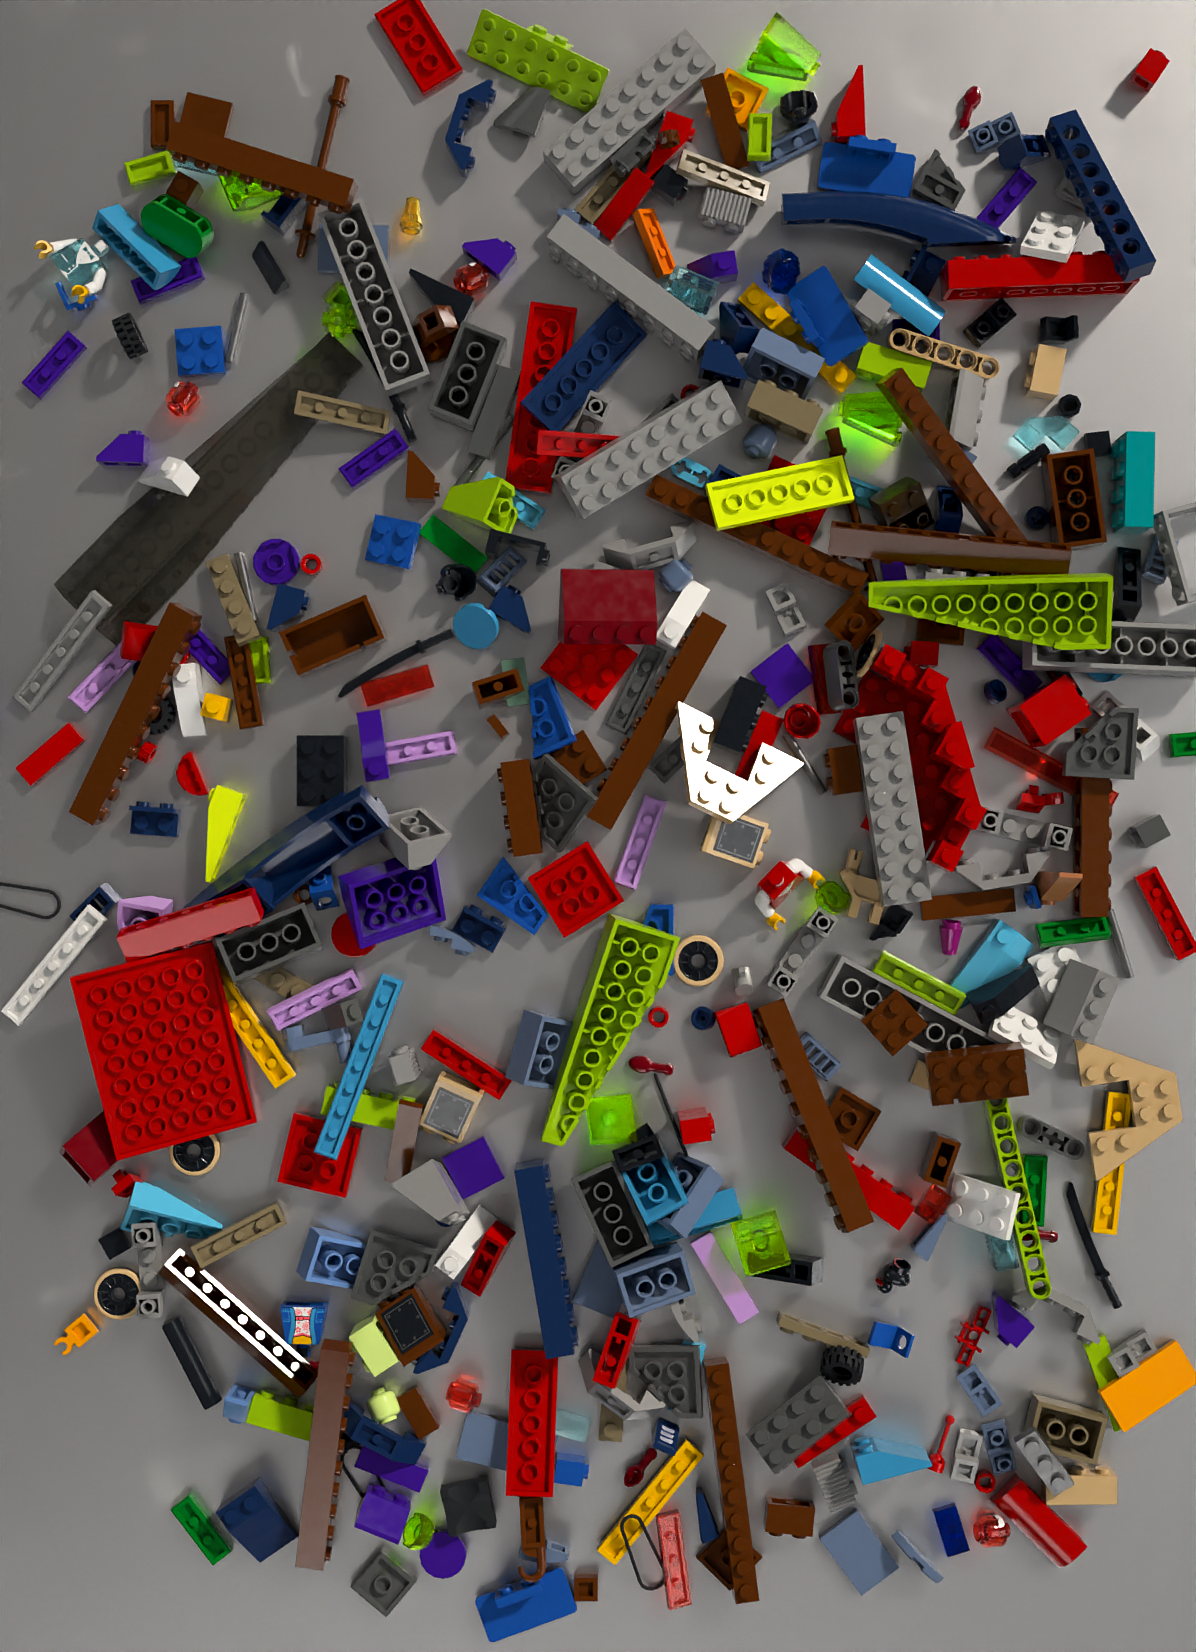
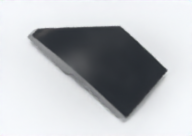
M901 904L889 906L869 939L874 941L884 937H896L911 919L913 912Z

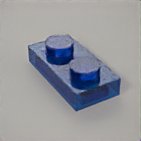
M955 1503L932 1509L947 1557L970 1551Z

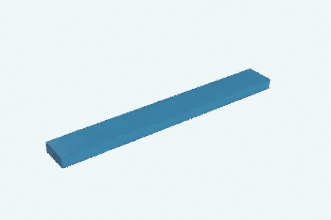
M381 974L314 1153L337 1161L402 989L403 981Z

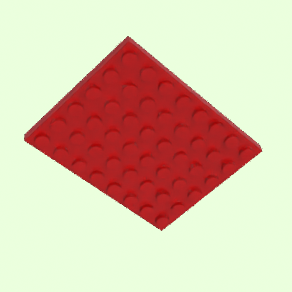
M212 941L70 976L116 1161L257 1122Z

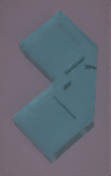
M1063 416L1030 417L1012 437L1029 452L1045 435L1061 450H1064L1080 431Z

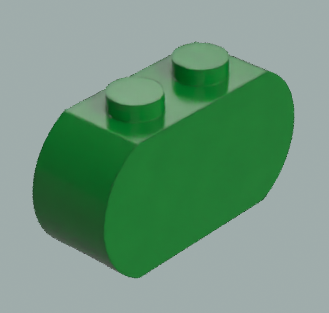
M168 194L158 196L145 205L141 211V223L145 232L159 243L176 251L179 255L186 258H194L213 242L214 231L209 219Z

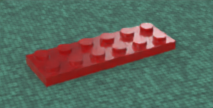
M511 1349L506 1496L553 1497L558 1357L546 1359L545 1350Z

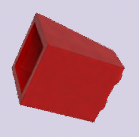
M1066 674L1054 678L1006 709L1031 748L1046 746L1092 714L1089 710L1090 705L1083 696L1080 697L1076 691V683L1071 677H1067Z

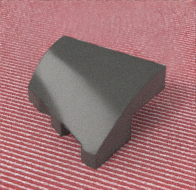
M529 87L494 120L493 126L512 133L515 130L535 138L541 119L544 118L549 105L551 91L538 87Z

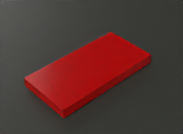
M397 0L374 14L377 22L423 96L463 73L462 67L420 0Z

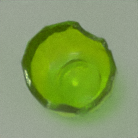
M826 881L816 889L815 902L817 906L822 907L834 916L843 913L851 905L848 903L850 894L845 893L843 888L836 882Z
M416 1512L405 1524L403 1545L410 1550L420 1551L426 1548L433 1540L434 1524L427 1515Z

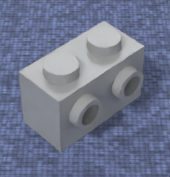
M869 288L853 310V314L865 334L868 333L872 336L875 330L879 332L882 330L891 316L888 312L891 304Z

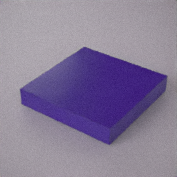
M788 643L750 671L758 683L767 686L765 692L769 693V698L778 709L816 680Z
M484 1136L442 1156V1160L462 1199L505 1178Z

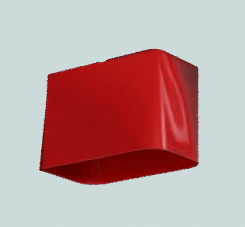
M123 622L120 648L121 658L141 662L158 626Z
M747 1002L714 1011L731 1058L762 1046Z

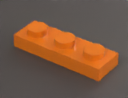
M637 209L632 215L657 279L674 277L678 274V270L654 209Z

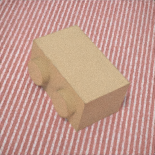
M1039 344L1034 351H1030L1028 364L1031 365L1030 373H1026L1023 387L1026 388L1025 395L1052 401L1058 396L1067 349Z

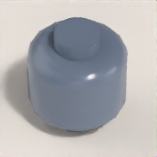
M765 423L753 425L743 438V446L746 449L745 453L752 459L768 457L777 444L776 431Z
M684 558L681 561L674 559L660 569V578L658 580L669 592H681L693 580V574L690 571L693 567Z

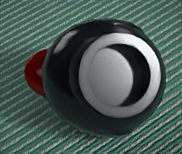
M894 1258L892 1263L886 1264L882 1269L883 1277L875 1280L878 1290L886 1294L893 1289V1285L899 1287L907 1286L911 1282V1265L902 1258Z

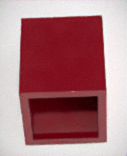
M104 1111L68 1140L59 1152L90 1187L120 1161H116Z

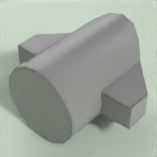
M733 968L731 973L735 993L741 997L749 996L754 990L750 968Z

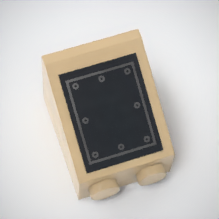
M741 815L731 824L711 816L699 851L754 869L755 864L760 865L764 852H761L760 849L763 842H768L771 830L768 829L769 824L745 815Z
M443 1070L437 1079L421 1116L420 1125L422 1130L433 1135L437 1132L444 1136L443 1139L452 1144H456V1142L462 1143L485 1091L475 1084Z

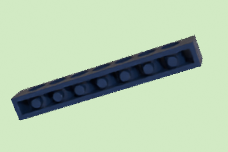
M1077 110L1050 117L1047 129L1045 130L1046 140L1052 144L1056 159L1062 163L1065 176L1072 182L1075 195L1083 203L1085 214L1094 224L1096 235L1104 243L1105 252L1111 257L1116 273L1121 276L1124 283L1150 275L1156 259Z

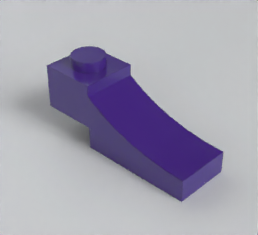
M381 710L356 713L366 782L391 779Z

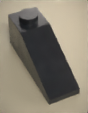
M410 268L409 275L411 280L432 307L434 305L451 306L459 328L462 321L468 322L476 305L473 297Z
M1117 547L1113 573L1114 598L1112 620L1134 622L1142 607L1140 549Z
M1029 964L967 992L966 995L981 1025L1003 1016L1040 983L1032 965Z
M748 1252L746 1276L813 1286L823 1280L824 1258L801 1254Z

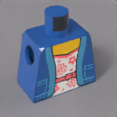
M284 1301L280 1306L285 1342L287 1344H297L296 1352L303 1358L310 1357L311 1345H318L322 1340L329 1302Z

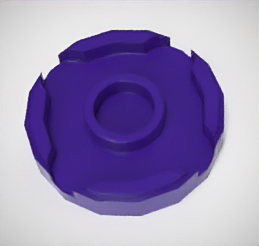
M270 539L263 542L254 554L253 568L257 576L265 583L277 586L278 583L285 585L297 576L300 568V557L297 550L289 542L282 539Z
M437 1530V1532L426 1536L421 1545L419 1555L421 1565L433 1577L441 1579L450 1578L459 1573L464 1566L467 1550L460 1535L449 1537L448 1530Z

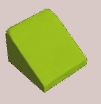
M336 281L322 296V299L341 316L352 306L346 287L339 281Z

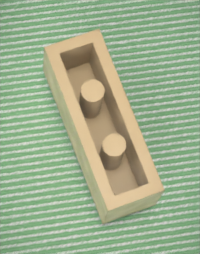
M1072 1466V1469H1066L1075 1485L1055 1497L1041 1479V1498L1046 1505L1117 1504V1475L1107 1466H1095V1469Z

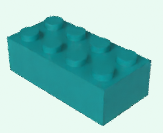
M1126 431L1111 446L1114 466L1111 468L1110 477L1114 481V490H1111L1110 503L1113 504V513L1110 515V527H1113V534H1142L1153 528L1155 432Z

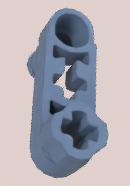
M301 1024L281 1029L286 1052L333 1042L337 1046L340 1064L348 1063L352 1052L350 1045L352 1038L349 1026L304 1035Z

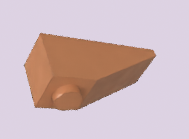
M1038 871L1034 877V885L1041 904L1055 905V901H1064L1082 880L1083 874Z

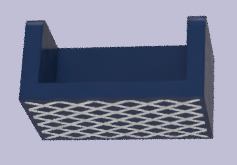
M282 194L268 213L263 210L261 216L265 223L284 236L307 203L305 199L297 197L296 200H293Z

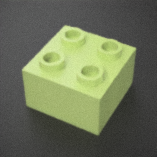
M375 1313L353 1327L348 1342H353L352 1350L360 1354L363 1359L362 1365L368 1373L372 1372L374 1377L399 1362V1358Z

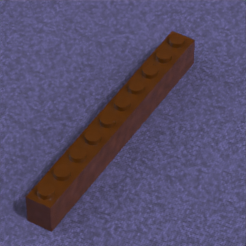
M893 369L876 383L878 389L986 536L1027 540L904 369Z
M659 475L653 477L645 494L646 501L684 519L692 520L693 523L849 596L856 590L861 592L869 575L759 522L717 531L708 498Z
M840 521L831 522L828 555H832L836 559H846V557H856L858 561L876 559L884 564H892L896 561L903 562L906 566L925 564L933 569H940L941 566L951 567L954 571L974 569L975 572L981 574L993 571L999 572L1003 576L1013 574H1068L1072 554L1071 545Z
M180 603L168 604L69 810L73 815L91 825L104 823L108 819L111 812L109 808L112 802H115L119 797V788L130 774L129 767L140 753V744L149 735V726L160 712L161 708L159 705L162 699L170 692L171 687L169 685L171 680L180 671L181 665L179 664L183 656H186L191 648L190 641L193 635H196L200 630L202 616Z
M703 611L700 617L695 614L689 625L692 628L691 633L688 637L685 635L682 637L677 646L681 649L677 657L672 655L666 666L669 669L666 677L660 676L654 687L658 690L654 698L648 697L643 706V709L646 710L642 718H636L631 727L634 730L630 739L628 737L625 738L620 747V750L623 751L620 758L614 757L608 770L612 771L608 779L602 778L596 790L600 792L598 795L599 799L587 815L588 818L609 830L613 828L677 715L676 704L678 702L683 703L724 632L726 624Z
M784 998L753 1010L754 1015L752 1017L755 1026L760 1028L762 1032V1044L765 1050L770 1052L772 1069L775 1073L778 1072L781 1080L779 1086L784 1095L787 1094L790 1102L788 1104L789 1111L797 1119L799 1136L802 1140L805 1139L808 1147L806 1149L807 1156L815 1164L817 1169L815 1171L816 1178L819 1184L824 1186L826 1191L824 1197L827 1205L832 1207L835 1216L833 1220L837 1229L841 1230L842 1233H849L873 1223V1217Z
M324 1339L320 1349L295 1567L323 1571L326 1561L330 1562L332 1547L328 1545L329 1540H333L335 1526L331 1525V1520L336 1518L337 1504H334V1497L338 1498L340 1483L336 1482L337 1476L341 1475L343 1461H339V1454H343L345 1440L341 1439L342 1432L346 1433L348 1418L344 1417V1412L349 1410L351 1396H347V1388L351 1389L353 1374H349L350 1366L354 1367L356 1352H352L353 1342Z
M726 1357L706 1359L702 1362L732 1595L736 1604L759 1601L729 1363Z

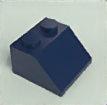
M720 339L707 340L698 378L706 381L721 380L725 386L743 390L747 374L731 346L726 345V342Z

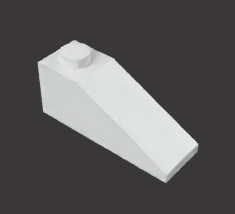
M167 456L151 461L138 481L188 497L200 477L184 460Z
M692 580L682 590L657 632L656 640L675 650L710 589Z
M196 663L179 664L181 668L177 676L173 678V689L182 736L207 735L205 717L200 715L204 701L201 665Z
M1107 691L1091 706V709L1101 718L1112 707H1127ZM1138 718L1136 756L1144 762L1160 747L1158 734Z
M479 1204L439 1256L435 1266L454 1280L480 1245L486 1231L498 1217Z

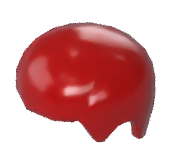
M797 703L789 707L783 719L785 730L795 738L809 739L819 731L821 724L819 713L814 707L805 703Z

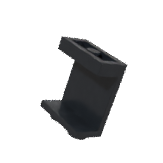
M490 529L485 549L488 559L496 560L500 545L504 543L539 552L535 564L538 572H542L543 567L548 566L550 550H547L546 543Z

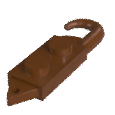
M522 1496V1498H519L522 1551L527 1556L536 1557L537 1571L533 1575H527L523 1571L522 1566L518 1567V1571L523 1580L533 1583L539 1581L546 1572L543 1497Z

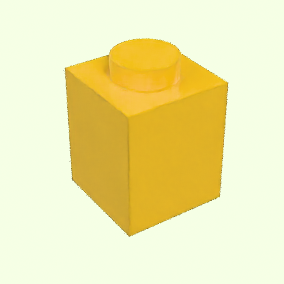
M206 692L200 715L228 723L234 700Z

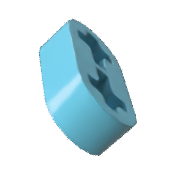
M686 457L671 465V473L676 479L700 490L705 489L706 484L709 483L713 476L711 470ZM683 462L685 463V468L691 471V473L682 471L679 474L677 473L678 468L675 465H680ZM693 473L697 475H702V473H706V479H708L709 481H704L702 484H699V478L694 476Z

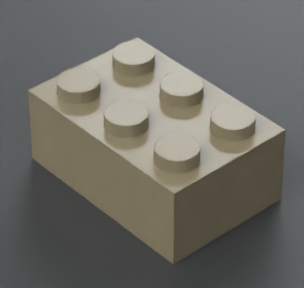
M758 380L746 406L744 416L756 422L768 424L774 430L808 444L823 412V408L819 407L820 404L811 399L805 401L798 398V394L792 390L786 389L783 391L776 388L777 385L772 381Z
M1033 1393L1023 1432L1034 1426L1055 1455L1096 1465L1108 1418L1100 1410Z

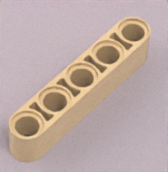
M899 328L891 331L886 337V344L890 349L932 361V364L957 372L962 368L984 379H990L995 377L1000 369L999 362L993 357ZM896 333L902 335L904 339L900 347L893 343V336ZM918 340L925 343L926 349L923 354L918 353L915 349V344ZM940 348H944L948 352V357L945 361L938 358L937 352ZM962 355H966L970 359V364L967 368L962 367L960 364V357ZM984 362H988L992 366V371L989 375L984 374L982 371Z

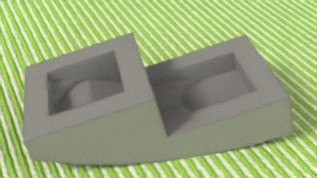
M787 582L765 591L785 637L807 628Z
M1142 1329L1116 1347L1107 1358L1120 1378L1138 1368L1140 1361L1158 1352L1145 1329Z
M959 1428L952 1458L950 1479L974 1483L979 1465L978 1455L983 1441L982 1432Z

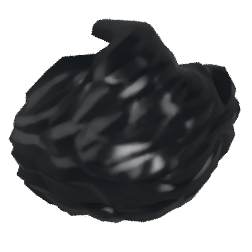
M791 91L780 98V113L791 124H804L809 121L818 108L815 93L811 91Z
M448 564L441 569V577L435 586L439 595H454V599L459 602L474 592L478 579L473 569L464 564Z

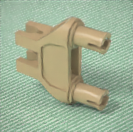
M849 849L845 869L842 868L839 872L840 878L850 896L845 916L857 918L861 901L869 902L872 905L867 922L879 925L884 907H881L877 880L860 876L858 871L864 852Z

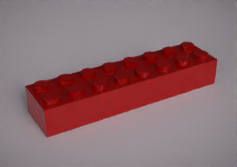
M1079 251L1072 252L1067 263L1027 255L1012 258V255L1005 254L998 256V258L989 259L986 255L976 256L974 259H965V257L957 256L948 260L940 273L941 301L1000 299L1001 297L1003 299L1128 294L1140 281V278L1124 283L1121 276L1116 273L1111 257L1105 251H1095L1088 255H1083V252Z

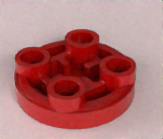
M347 912L335 920L331 930V938L335 948L340 953L348 957H361L375 948L376 944L363 949L358 947Z

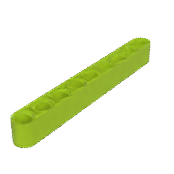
M1007 1098L1000 1099V1103L997 1106H992L989 1100H984V1110L1002 1187L1012 1190L1014 1187L1019 1186L1022 1190L1016 1215L1019 1211L1025 1210L1027 1219L1025 1222L1019 1223L1015 1216L1012 1230L1026 1290L1034 1298L1045 1299L1051 1293V1284ZM999 1116H1002L1006 1121L1002 1129H997L995 1126V1119ZM1005 1139L1011 1143V1148L1006 1153L1000 1149V1144ZM1009 1163H1014L1016 1166V1173L1012 1176H1008L1005 1171ZM1025 1234H1031L1033 1237L1032 1244L1029 1246H1024L1022 1243V1238ZM1036 1257L1038 1266L1036 1269L1030 1270L1027 1265L1028 1260ZM1042 1281L1044 1284L1043 1291L1041 1293H1034V1284Z

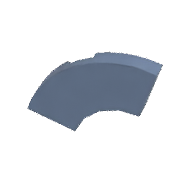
M898 1530L892 1535V1539L910 1559H913L921 1568V1571L933 1582L939 1583L944 1578L932 1562L914 1546L907 1536Z

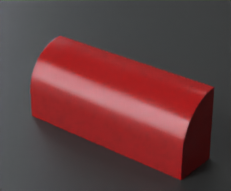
M1017 1473L990 1498V1501L1057 1567H1064L1072 1563L1088 1547L1083 1539L1049 1505H1046L1043 1499Z

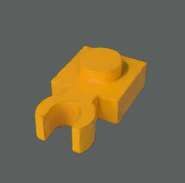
M83 1313L64 1329L68 1335L59 1337L54 1344L57 1346L60 1342H65L67 1349L62 1354L66 1355L73 1349L74 1343L80 1348L99 1330L87 1315Z

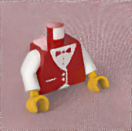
M797 858L788 862L779 861L757 884L755 904L767 918V924L775 930H778L776 927L778 921L785 924V919L778 915L775 909L805 878L815 889H819L816 885L818 880L822 879L825 882V878L818 871L812 870Z

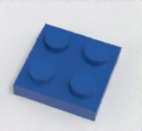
M222 326L174 329L177 369L180 378L226 374Z
M375 514L365 560L411 570L421 524Z

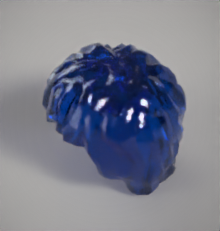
M783 248L773 251L767 255V259L763 263L762 280L774 293L782 295L789 293L796 286L797 277L800 275L799 258L792 251Z

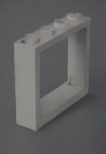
M1196 502L1164 510L1154 515L1153 529L1158 536L1159 551L1164 557L1165 572L1170 579L1172 597L1176 601L1177 606L1195 602L1196 593L1190 594L1169 518L1196 512Z

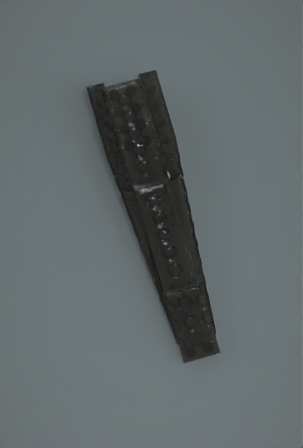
M328 332L313 349L309 350L184 460L200 477L188 497L152 487L106 529L54 583V586L76 610L93 590L113 605L96 629L113 644L117 645L121 641L123 622L146 624L177 593L203 563L204 558L217 546L222 536L230 530L241 513H244L254 497L258 496L263 486L276 474L277 469L290 457L295 447L304 440L309 430L317 424L319 420L293 415L297 391L337 399L347 387V383L363 367V364Z

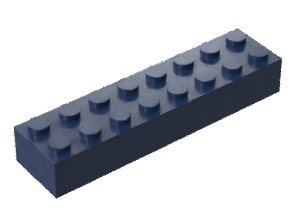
M544 1158L518 1162L515 1165L514 1173L546 1359L574 1355L579 1337L577 1326L572 1327L575 1313L573 1303H568L571 1294L569 1280H564L567 1271L565 1256L560 1257L563 1242L561 1233H556L559 1224L557 1210H552L555 1195L553 1187L548 1186V1182H551L550 1166L545 1164Z

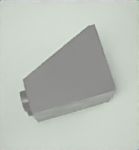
M433 1159L392 1183L394 1189L439 1222L456 1226L466 1219L465 1216L470 1213L444 1164Z

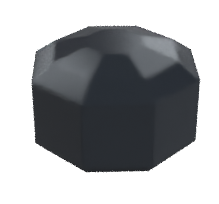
M1067 394L1059 399L1056 409L1061 417L1070 419L1079 413L1081 402L1077 396Z

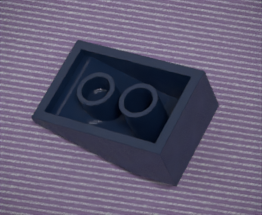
M260 1477L221 1503L216 1511V1514L229 1533L260 1563L299 1536V1533Z

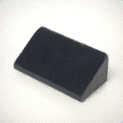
M260 241L252 253V258L273 294L277 295L289 288V283L265 242Z
M658 1133L618 1147L612 1151L620 1173L665 1157Z

